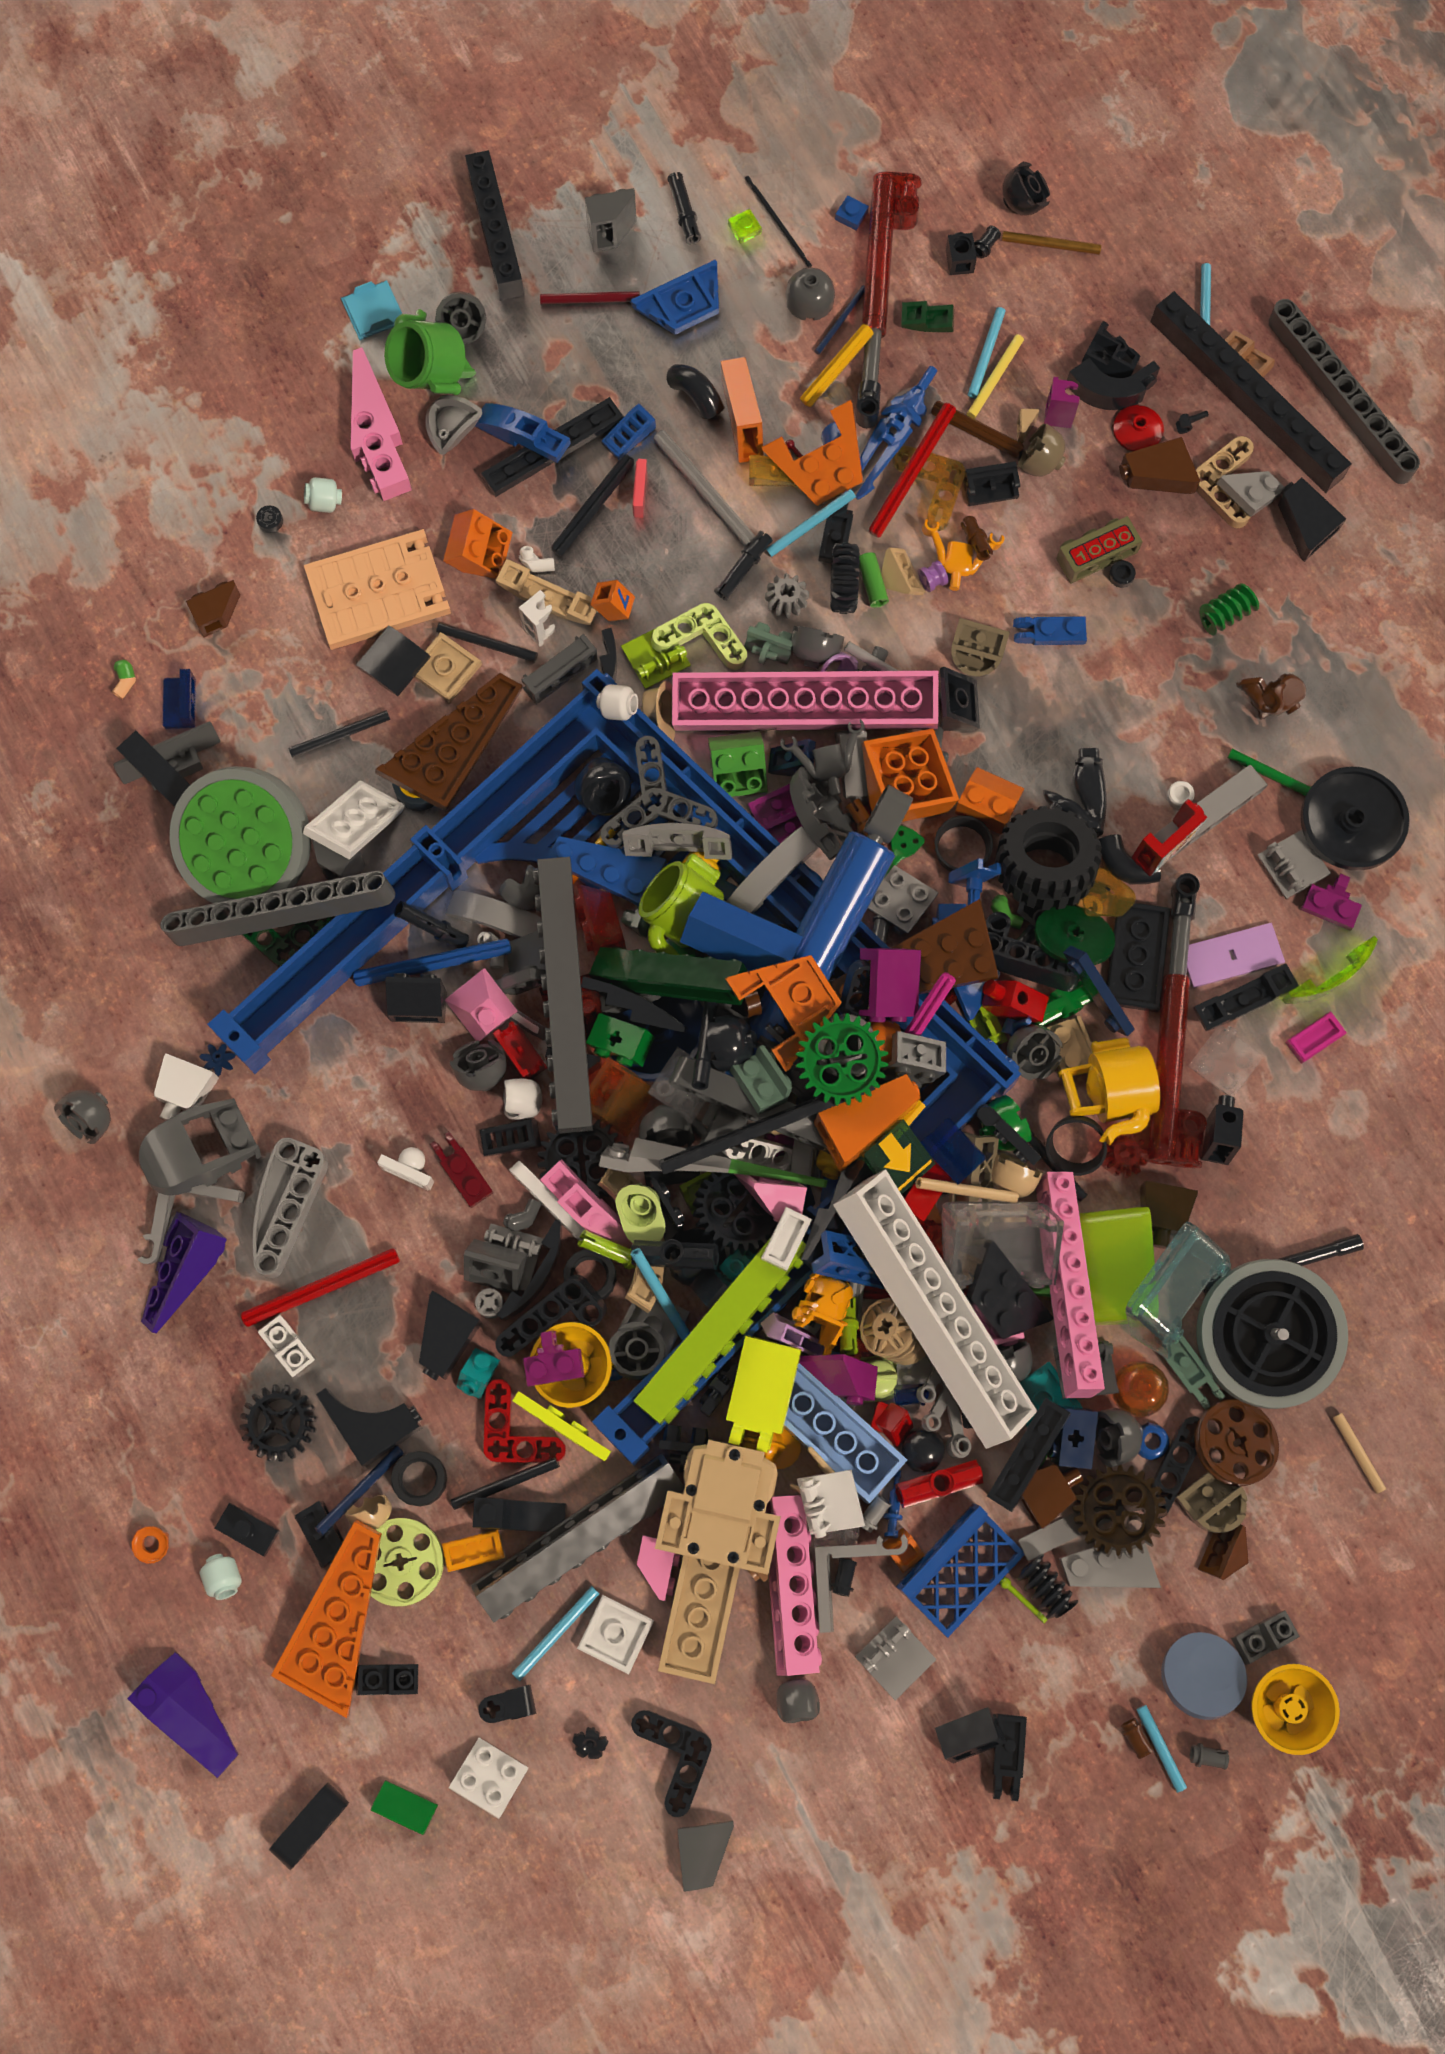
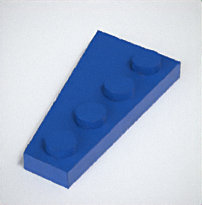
M558 836L546 858L570 857L572 875L639 906L641 898L650 882L667 863L665 858L656 856H625L623 849Z

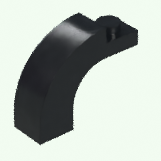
M1088 358L1069 371L1067 381H1073L1078 384L1077 389H1069L1086 404L1104 410H1122L1143 401L1146 390L1150 389L1157 382L1156 378L1160 367L1155 361H1152L1132 376L1113 378L1101 372L1091 359Z

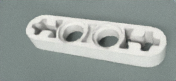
M756 1137L741 1143L740 1145L743 1146V1150L732 1147L722 1151L731 1159L789 1172L791 1170L793 1147ZM762 1145L761 1154L758 1157L752 1158L753 1148ZM780 1151H784V1159L780 1163H774L775 1155Z
M518 1160L509 1169L510 1173L577 1240L582 1241L583 1239L579 1237L585 1229L557 1202L559 1199Z

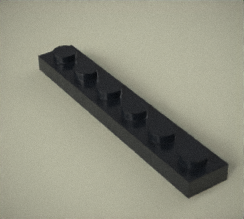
M610 397L555 429V431L569 437L571 442L561 458L615 427L624 418ZM524 447L482 472L481 476L494 496L497 497L551 465L554 461Z

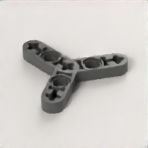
M641 737L636 743L635 750L642 795L602 827L601 838L603 842L611 848H618L623 845L622 833L625 831L624 828L617 833L618 840L615 841L613 838L607 839L610 836L609 830L618 831L622 827L618 823L621 820L628 829L648 825L658 816L676 823L702 825L701 820L693 817V822H689L693 816V808H697L695 811L696 815L705 817L706 813H708L712 822H707L705 826L715 829L718 825V817L712 808L667 791L661 747L654 737ZM647 743L655 747V749L651 750V757L653 761L658 760V762H648L645 751H641L646 748ZM655 768L659 771V777L656 781L649 782L645 779V773L648 769ZM652 796L656 798L662 796L660 799L661 805L658 807L655 804L650 806L648 811L651 814L647 816L640 805L643 803L645 807H648L652 803L650 799ZM677 804L687 805L688 812L684 817H676L673 814V809ZM633 811H638L642 814V819L637 825H631L627 821L628 815Z

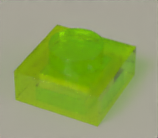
M750 209L728 219V226L740 244L762 234V227Z

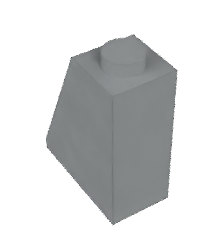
M849 730L835 732L836 744L840 745L843 760L850 734ZM866 731L857 736L850 771L841 777L843 797L850 798V802L860 798L861 802L866 801V796H868L861 744L863 741H867Z

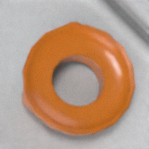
M146 1526L136 1531L132 1539V1551L139 1561L146 1564L156 1563L167 1554L169 1548V1534L155 1526ZM154 1536L159 1542L157 1551L150 1552L145 1548L144 1541L146 1537Z

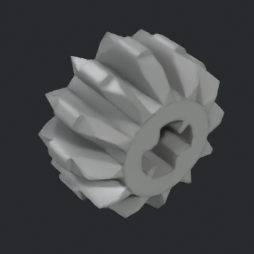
M787 572L784 574V579L776 575L774 583L767 585L768 592L765 593V600L769 602V610L776 609L775 614L777 617L782 612L785 613L787 619L790 618L791 612L798 616L801 611L800 609L807 607L806 600L809 598V592L805 590V581L798 582L799 577L797 575L792 579L789 578Z

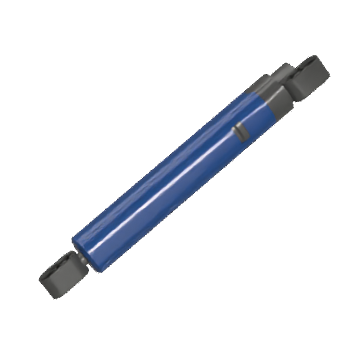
M889 784L881 794L864 827V832L868 833V836L866 837L854 831L848 833L796 931V934L803 936V939L794 959L812 955L828 981L895 858L894 853L881 844L883 842L887 844L891 842L913 801V797ZM765 989L760 999L762 1014L750 1017L748 1021L752 1031L756 1032L758 1039L753 1055L756 1054L758 1047L764 1045L768 1052L772 1053L771 1049L780 1044L765 1029L769 1022L774 1026L777 1023L780 1024L789 1034L786 1037L787 1039L793 1035L785 1025L784 1016L767 989ZM730 1070L722 1071V1073L733 1077ZM711 1103L701 1121L708 1128L700 1144L745 1126L749 1119ZM722 1151L714 1154L717 1156L727 1158V1156L724 1153H722Z

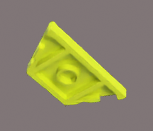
M519 1391L512 1400L534 1417L603 1461H606L610 1455V1450L587 1436L589 1433L588 1429L574 1420L571 1425L564 1421L566 1416L553 1406L549 1405L545 1409Z

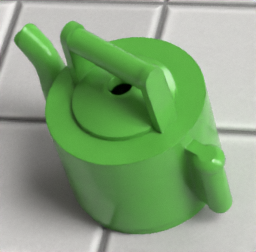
M418 309L415 315L400 314L395 319L394 327L390 331L385 344V364L390 377L395 383L408 389H429L433 393L459 395L461 392V385L457 383L459 379L472 378L476 374V371L472 369L465 357V347L459 332L448 323L425 321L427 313L421 309Z

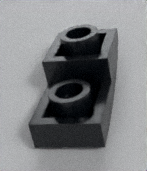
M418 1664L358 1665L356 1695L418 1694Z

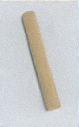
M1343 1413L1334 1416L1335 1424L1375 1493L1378 1494L1386 1490L1385 1485Z

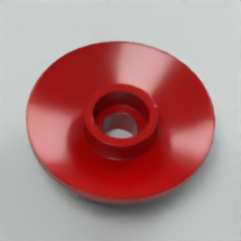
M1133 405L1124 408L1118 413L1114 420L1113 433L1117 442L1129 451H1136L1159 444L1164 433V425L1160 416L1153 409L1142 405ZM1136 423H1142L1144 426H1138Z

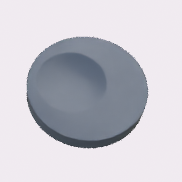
M1203 1632L1191 1633L1178 1639L1164 1656L1161 1668L1164 1689L1170 1700L1187 1715L1203 1720L1219 1719L1232 1712L1242 1701L1247 1688L1246 1668L1235 1648L1221 1637Z

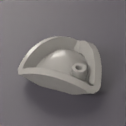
M453 395L441 396L435 400L427 410L425 423L430 441L437 452L444 455L457 446L475 427L482 416V409L464 398Z

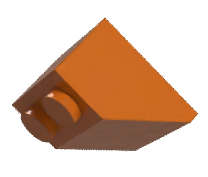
M976 767L958 801L955 814L974 817L983 822L988 829L1002 834L1003 828L1009 822L1025 788Z

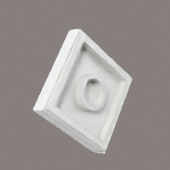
M602 1595L577 1649L629 1674L654 1620Z

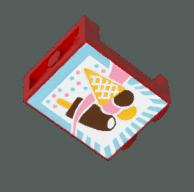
M1187 799L1172 820L1179 829L1163 843L1150 832L1143 838L1131 858L1149 876H1152L1196 835L1207 819L1203 809L1198 804Z

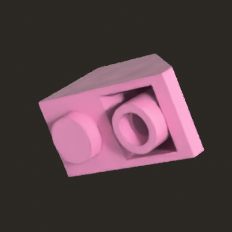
M643 1536L637 1566L658 1599L666 1601V1596H672L675 1578H670L672 1566L678 1567L680 1554L655 1549L657 1538Z

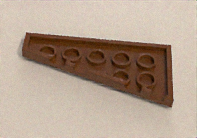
M499 673L479 688L475 695L457 705L453 712L443 716L417 736L409 746L395 753L391 760L377 767L375 774L446 812L522 691L523 685Z
M980 899L892 947L921 950L919 994L929 993L939 977L945 972L956 979L952 988L985 982L990 979L996 980L999 977ZM847 973L831 981V986L839 999H841ZM862 994L852 995L849 1003H857L861 999Z

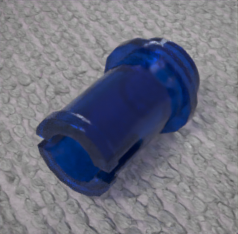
M918 1384V1387L894 1389L895 1404L898 1406L914 1404L925 1406V1403H921L916 1396L918 1388L923 1385ZM925 1389L923 1394L925 1399H928L929 1392Z

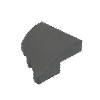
M734 1821L707 1823V1825L677 1829L684 1892L704 1889L714 1885L734 1828Z

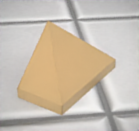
M889 547L885 552L881 572L885 589L911 595H923L926 593L905 549Z

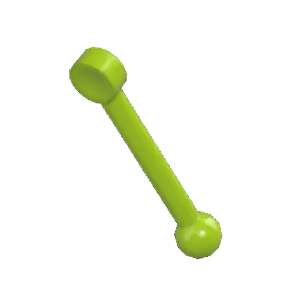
M1004 1577L1000 1581V1586L1008 1589L1045 1624L1048 1619L1011 1585L1009 1578Z

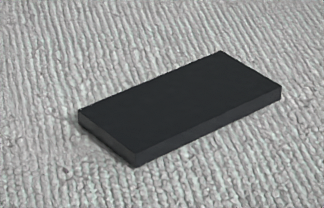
M1117 900L1113 925L1115 947L1110 955L1107 986L1121 1007L1159 1012L1171 908Z

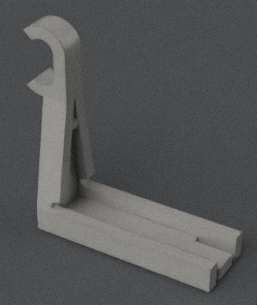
M206 1184L192 1187V1190L188 1193L243 1203L246 1192L213 1185L207 1187ZM158 1193L151 1234L143 1235L145 1240H152L154 1242L152 1256L148 1259L141 1256L137 1259L139 1262L153 1264L159 1260L176 1195Z
M905 1534L900 1538L902 1546L899 1549H885L883 1547L884 1539L881 1536H878L877 1544L815 1547L820 1633L834 1632L830 1555H832V1558L900 1555L908 1547V1539Z

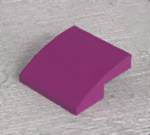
M790 784L746 804L752 817L780 844L802 826L792 802Z

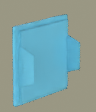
M387 280L376 285L372 281L355 287L353 294L341 298L359 340L393 328L395 319L402 314Z

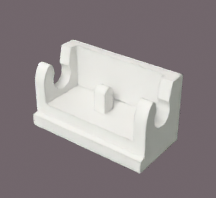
M541 590L519 607L522 628L539 647L543 645V641L555 630L554 624L544 630L543 622L549 617L552 605L545 607L544 598L546 596Z

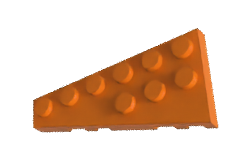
M357 1519L350 1528L271 1674L275 1679L345 1718L349 1716L382 1535V1533Z

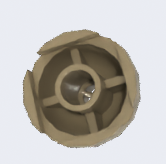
M1044 423L1030 437L1028 441L1031 444L1027 451L1023 449L1018 459L1017 466L1032 476L1042 477L1050 474L1054 469L1058 471L1066 460V457L1063 456L1065 440L1055 428Z

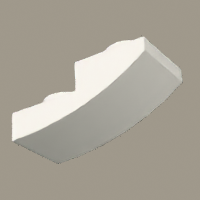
M278 1314L258 1330L259 1335L292 1377L315 1360L281 1314Z

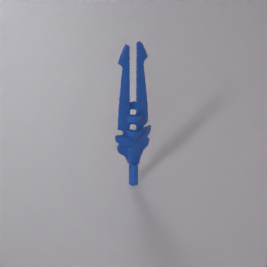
M929 366L917 386H914L904 395L895 397L891 401V406L886 407L881 412L882 415L888 417L880 419L860 456L862 471L882 441L887 442L888 446L856 494L857 500L875 489L873 485L874 480L913 432V429L910 427L911 423L918 427L921 426V417L925 416L927 412L924 404L925 390L937 373L935 367ZM891 427H895L897 429V432L895 434L890 432Z

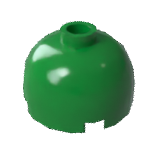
M1002 1095L988 1103V1106H991L990 1108H993L1027 1143L1031 1141L1029 1124L1026 1118L1020 1119L1017 1112L1021 1109L1011 1097ZM980 1120V1136L995 1135L993 1132L996 1128L994 1126H985ZM999 1139V1150L1013 1151L1016 1149L1009 1141L1004 1144Z

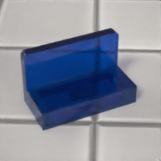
M180 669L179 678H165L163 680V727L165 729L195 728L196 678L190 669Z
M950 1118L943 1121L919 1143L957 1185L964 1181L986 1160V1156Z

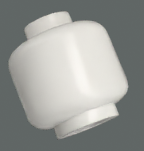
M609 684L598 694L596 704L604 718L626 721L637 712L638 696L631 687Z

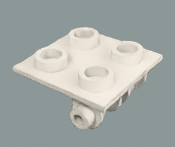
M852 1470L797 1479L810 1535L814 1534L815 1538H821L826 1536V1532L865 1526Z
M478 1738L450 1784L449 1789L499 1819L526 1774L528 1767L481 1738Z

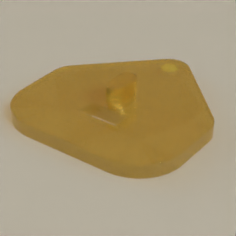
M1099 868L1093 887L1090 888L1089 894L1083 898L1084 912L1088 916H1123L1133 906L1136 896L1134 891L1124 882L1116 879L1106 869ZM1107 886V887H1108L1109 889H1111L1115 894L1113 895V894H1112L1111 892H1109L1105 887Z

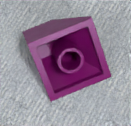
M845 1354L800 1356L799 1363L834 1395L846 1399L847 1404L863 1405V1401H875L877 1366Z

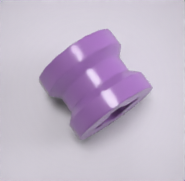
M938 560L932 562L928 568L922 567L918 569L919 579L927 592L935 590V587L938 585L944 586L949 582L946 570Z

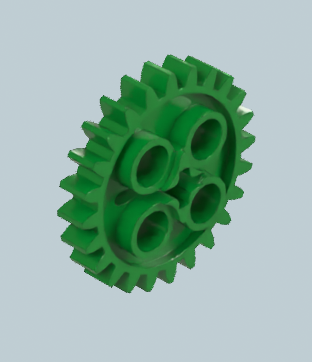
M837 1013L833 1014V1022H829L826 1016L822 1017L823 1026L821 1027L814 1022L812 1026L815 1032H804L809 1040L807 1042H798L804 1048V1051L796 1052L795 1055L803 1058V1062L795 1066L796 1068H804L805 1071L799 1076V1079L808 1078L809 1082L804 1088L808 1089L814 1086L816 1089L813 1097H817L820 1093L824 1094V1103H827L830 1097L834 1098L835 1106L839 1105L841 1098H844L847 1106L851 1104V1097H854L860 1103L862 1102L861 1093L868 1097L872 1096L869 1087L872 1086L878 1089L880 1085L875 1079L886 1077L884 1073L879 1071L880 1068L889 1065L881 1061V1057L888 1055V1052L880 1051L879 1049L885 1043V1040L876 1041L875 1037L878 1035L879 1030L870 1033L868 1030L871 1023L868 1022L861 1026L860 1016H857L853 1022H850L849 1013L845 1014L843 1021H840ZM849 1036H857L861 1040V1047L858 1051H851L847 1047L846 1042ZM821 1040H829L832 1043L833 1051L830 1055H823L819 1052L818 1044ZM839 1052H842L843 1056L867 1055L866 1059L846 1062L844 1064L845 1068H842L840 1063L817 1065L818 1060L836 1058L839 1056ZM854 1064H860L865 1068V1076L861 1080H856L851 1075V1068ZM832 1068L836 1071L837 1079L833 1084H828L823 1080L822 1073L824 1069Z

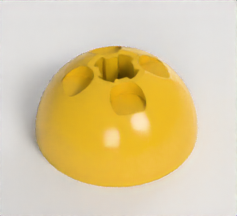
M566 1322L549 1328L547 1331H556L558 1345L563 1344L565 1351L581 1349L585 1376L583 1378L536 1385V1390L547 1401L560 1407L573 1408L592 1402L605 1390L611 1378L613 1366L608 1344L596 1330L581 1323ZM541 1336L536 1341L530 1357L538 1356L537 1348H542Z
M1287 1664L1270 1670L1256 1685L1251 1701L1253 1721L1260 1735L1271 1746L1287 1754L1305 1755L1321 1749L1333 1737L1339 1723V1702L1332 1685L1321 1673L1305 1665Z

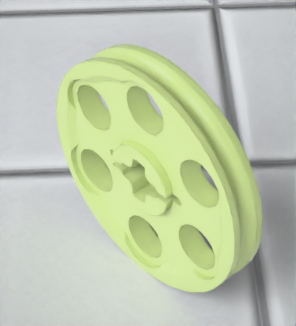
M407 1518L387 1520L377 1529L378 1532L382 1533L379 1546L381 1557L377 1560L375 1574H383L386 1577L387 1584L381 1591H377L372 1587L371 1597L390 1606L415 1604L426 1598L439 1583L444 1568L443 1549L435 1533L425 1524ZM393 1525L400 1526L403 1531L402 1538L397 1542L390 1541L387 1536L388 1529ZM422 1533L426 1534L430 1539L429 1547L423 1551L418 1550L414 1545L416 1536ZM400 1553L402 1558L410 1559L417 1557L416 1560L408 1561V1563L404 1564V1570L400 1571L399 1566L391 1565L384 1567L385 1564L393 1563V1561L397 1560V1554ZM425 1562H430L435 1566L436 1572L431 1579H424L420 1575V1567ZM404 1582L410 1583L414 1588L413 1596L409 1599H403L398 1594V1588Z

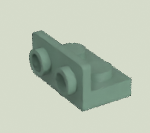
M764 1045L759 1046L756 1054L751 1056L745 1063L732 1065L730 1069L731 1074L758 1114L787 1102L792 1090L791 1081L786 1074L782 1073L777 1065L775 1056L768 1052Z

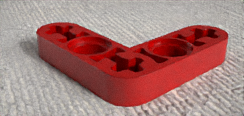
M495 1379L487 1385L485 1393L483 1450L486 1458L496 1463H541L551 1459L549 1453H541L542 1458L536 1459L538 1454L536 1442L542 1441V1448H549L552 1442H556V1446L561 1448V1453H556L555 1457H557L558 1462L562 1461L566 1455V1446L559 1438L511 1436L512 1389L504 1380ZM499 1384L503 1390L507 1391L506 1395L501 1396V1405L507 1404L506 1410L498 1407L490 1409L491 1403L496 1405V1396L491 1394V1391L495 1390ZM495 1413H502L506 1418L505 1425L500 1429H495L490 1425V1418ZM496 1441H499L502 1447H509L508 1441H514L512 1446L513 1458H508L509 1452H500L499 1457L495 1458L494 1453L489 1452V1447H493ZM525 1441L531 1443L533 1453L528 1458H521L517 1453L518 1445Z

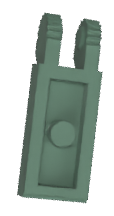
M1180 1331L1156 1347L1187 1390L1194 1394L1205 1410H1208L1211 1406L1198 1388L1206 1382L1216 1398L1219 1400L1225 1398L1223 1392L1212 1379L1213 1376Z

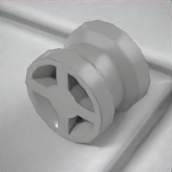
M490 1288L479 1292L475 1300L478 1312L483 1317L489 1319L497 1318L504 1305V1299L500 1293Z

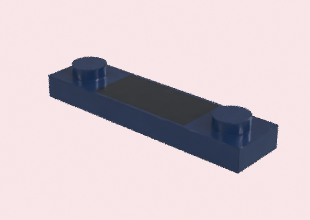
M1069 946L1063 952L1068 960L1067 966L1071 972L1079 977L1106 1019L1104 1024L1113 1033L1119 1032L1128 1037L1135 1028L1088 954L1073 946Z

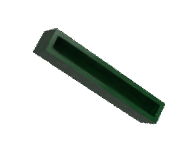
M600 947L589 975L592 979L613 984L632 993L741 1005L743 999L740 1001L737 999L725 978L747 972L748 970L743 962L736 959L728 961L718 960L714 957H693L688 954L672 955L662 951L653 953L641 949L634 951L625 950L620 947Z

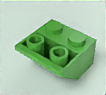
M760 731L708 738L713 780L731 797L768 792L764 743Z

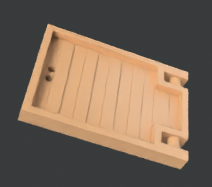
M424 529L304 565L331 650L379 636L388 626L399 630L451 614L448 601H443L442 597L446 596L430 547H425V543H428ZM415 547L414 551L408 552V548ZM429 601H432V602H433V605H430V606H426V605H425L426 602H429Z

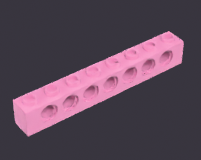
M1046 1172L1036 1187L1064 1395L1065 1398H1092L1104 1390L1105 1387L1073 1172Z

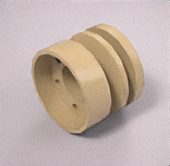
M892 1298L877 1300L868 1307L862 1317L860 1334L865 1347L874 1355L901 1365L915 1364L926 1356V1352L916 1339L904 1317L900 1314Z

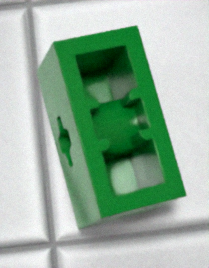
M599 1013L586 1043L594 1048V1054L602 1058L608 1059L609 1056L617 1058L616 1061L627 1067H632L633 1064L643 1067L655 1036L644 1028Z

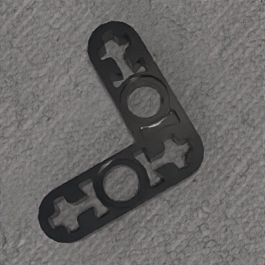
M857 960L850 965L840 999L842 1003L833 1014L837 1013L840 1017L841 1014L849 1013L850 1015L860 1016L865 1020V1016L859 1015V1009H868L871 965L866 960ZM862 994L861 999L857 1003H849L852 995ZM784 1017L785 1025L787 1026L789 1031L794 1035L795 1033Z
M641 1710L632 1718L631 1726L634 1733L641 1738L681 1753L665 1797L664 1805L666 1811L671 1816H684L691 1807L712 1748L711 1739L702 1731L652 1711ZM647 1715L650 1717L649 1722L656 1726L658 1720L664 1721L659 1729L658 1739L652 1737L655 1730L646 1728L645 1732H641L639 1730L640 1725L636 1723L637 1719H643ZM668 1726H675L680 1731V1738L675 1743H668L663 1737V1731ZM699 1737L704 1738L703 1744L707 1746L706 1751L700 1750L697 1757L698 1760H703L701 1766L692 1760H684L686 1754L692 1757L694 1747L690 1743L692 1740L697 1741ZM687 1765L694 1767L697 1772L695 1780L690 1783H686L680 1778V1770ZM675 1782L683 1788H692L691 1794H688L686 1791L684 1792L682 1801L686 1803L685 1808L679 1807L678 1811H674L672 1809L673 1804L669 1802L670 1798H676L679 1792V1788H673Z

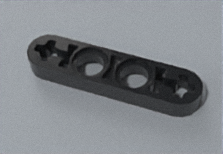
M1189 1417L1180 1423L1154 1476L1155 1483L1152 1488L1160 1487L1163 1493L1170 1494L1169 1498L1162 1496L1165 1498L1166 1504L1161 1507L1167 1510V1514L1197 1454L1195 1435H1192L1189 1443H1194L1193 1448L1188 1443L1180 1442L1179 1439L1180 1437L1183 1440L1187 1439L1189 1430L1186 1428V1425L1198 1424L1200 1419L1198 1417ZM1183 1447L1187 1451L1188 1458L1186 1462L1178 1463L1173 1458L1175 1448ZM1165 1472H1170L1175 1476L1176 1483L1171 1489L1165 1488L1161 1483V1476Z

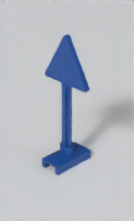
M978 858L950 872L949 883L966 887L968 905L980 899L982 883L1001 874V864L995 863L986 868L983 867V859ZM985 982L953 988L967 1021L973 1020L982 1006L984 998L983 985Z

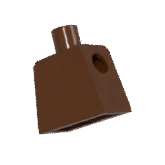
M1053 1464L1038 1470L1020 1500L1038 1530L1045 1528L1077 1499L1071 1489L1083 1481V1477L1077 1468L1071 1467L1061 1473L1058 1466Z

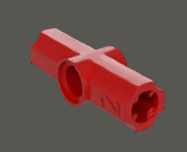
M975 1459L895 1484L896 1496L902 1508H906L983 1484V1473ZM936 1476L941 1477L945 1482L942 1492L938 1491L934 1486Z

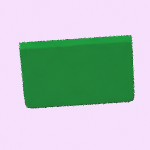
M385 1780L370 1810L424 1835L438 1804Z

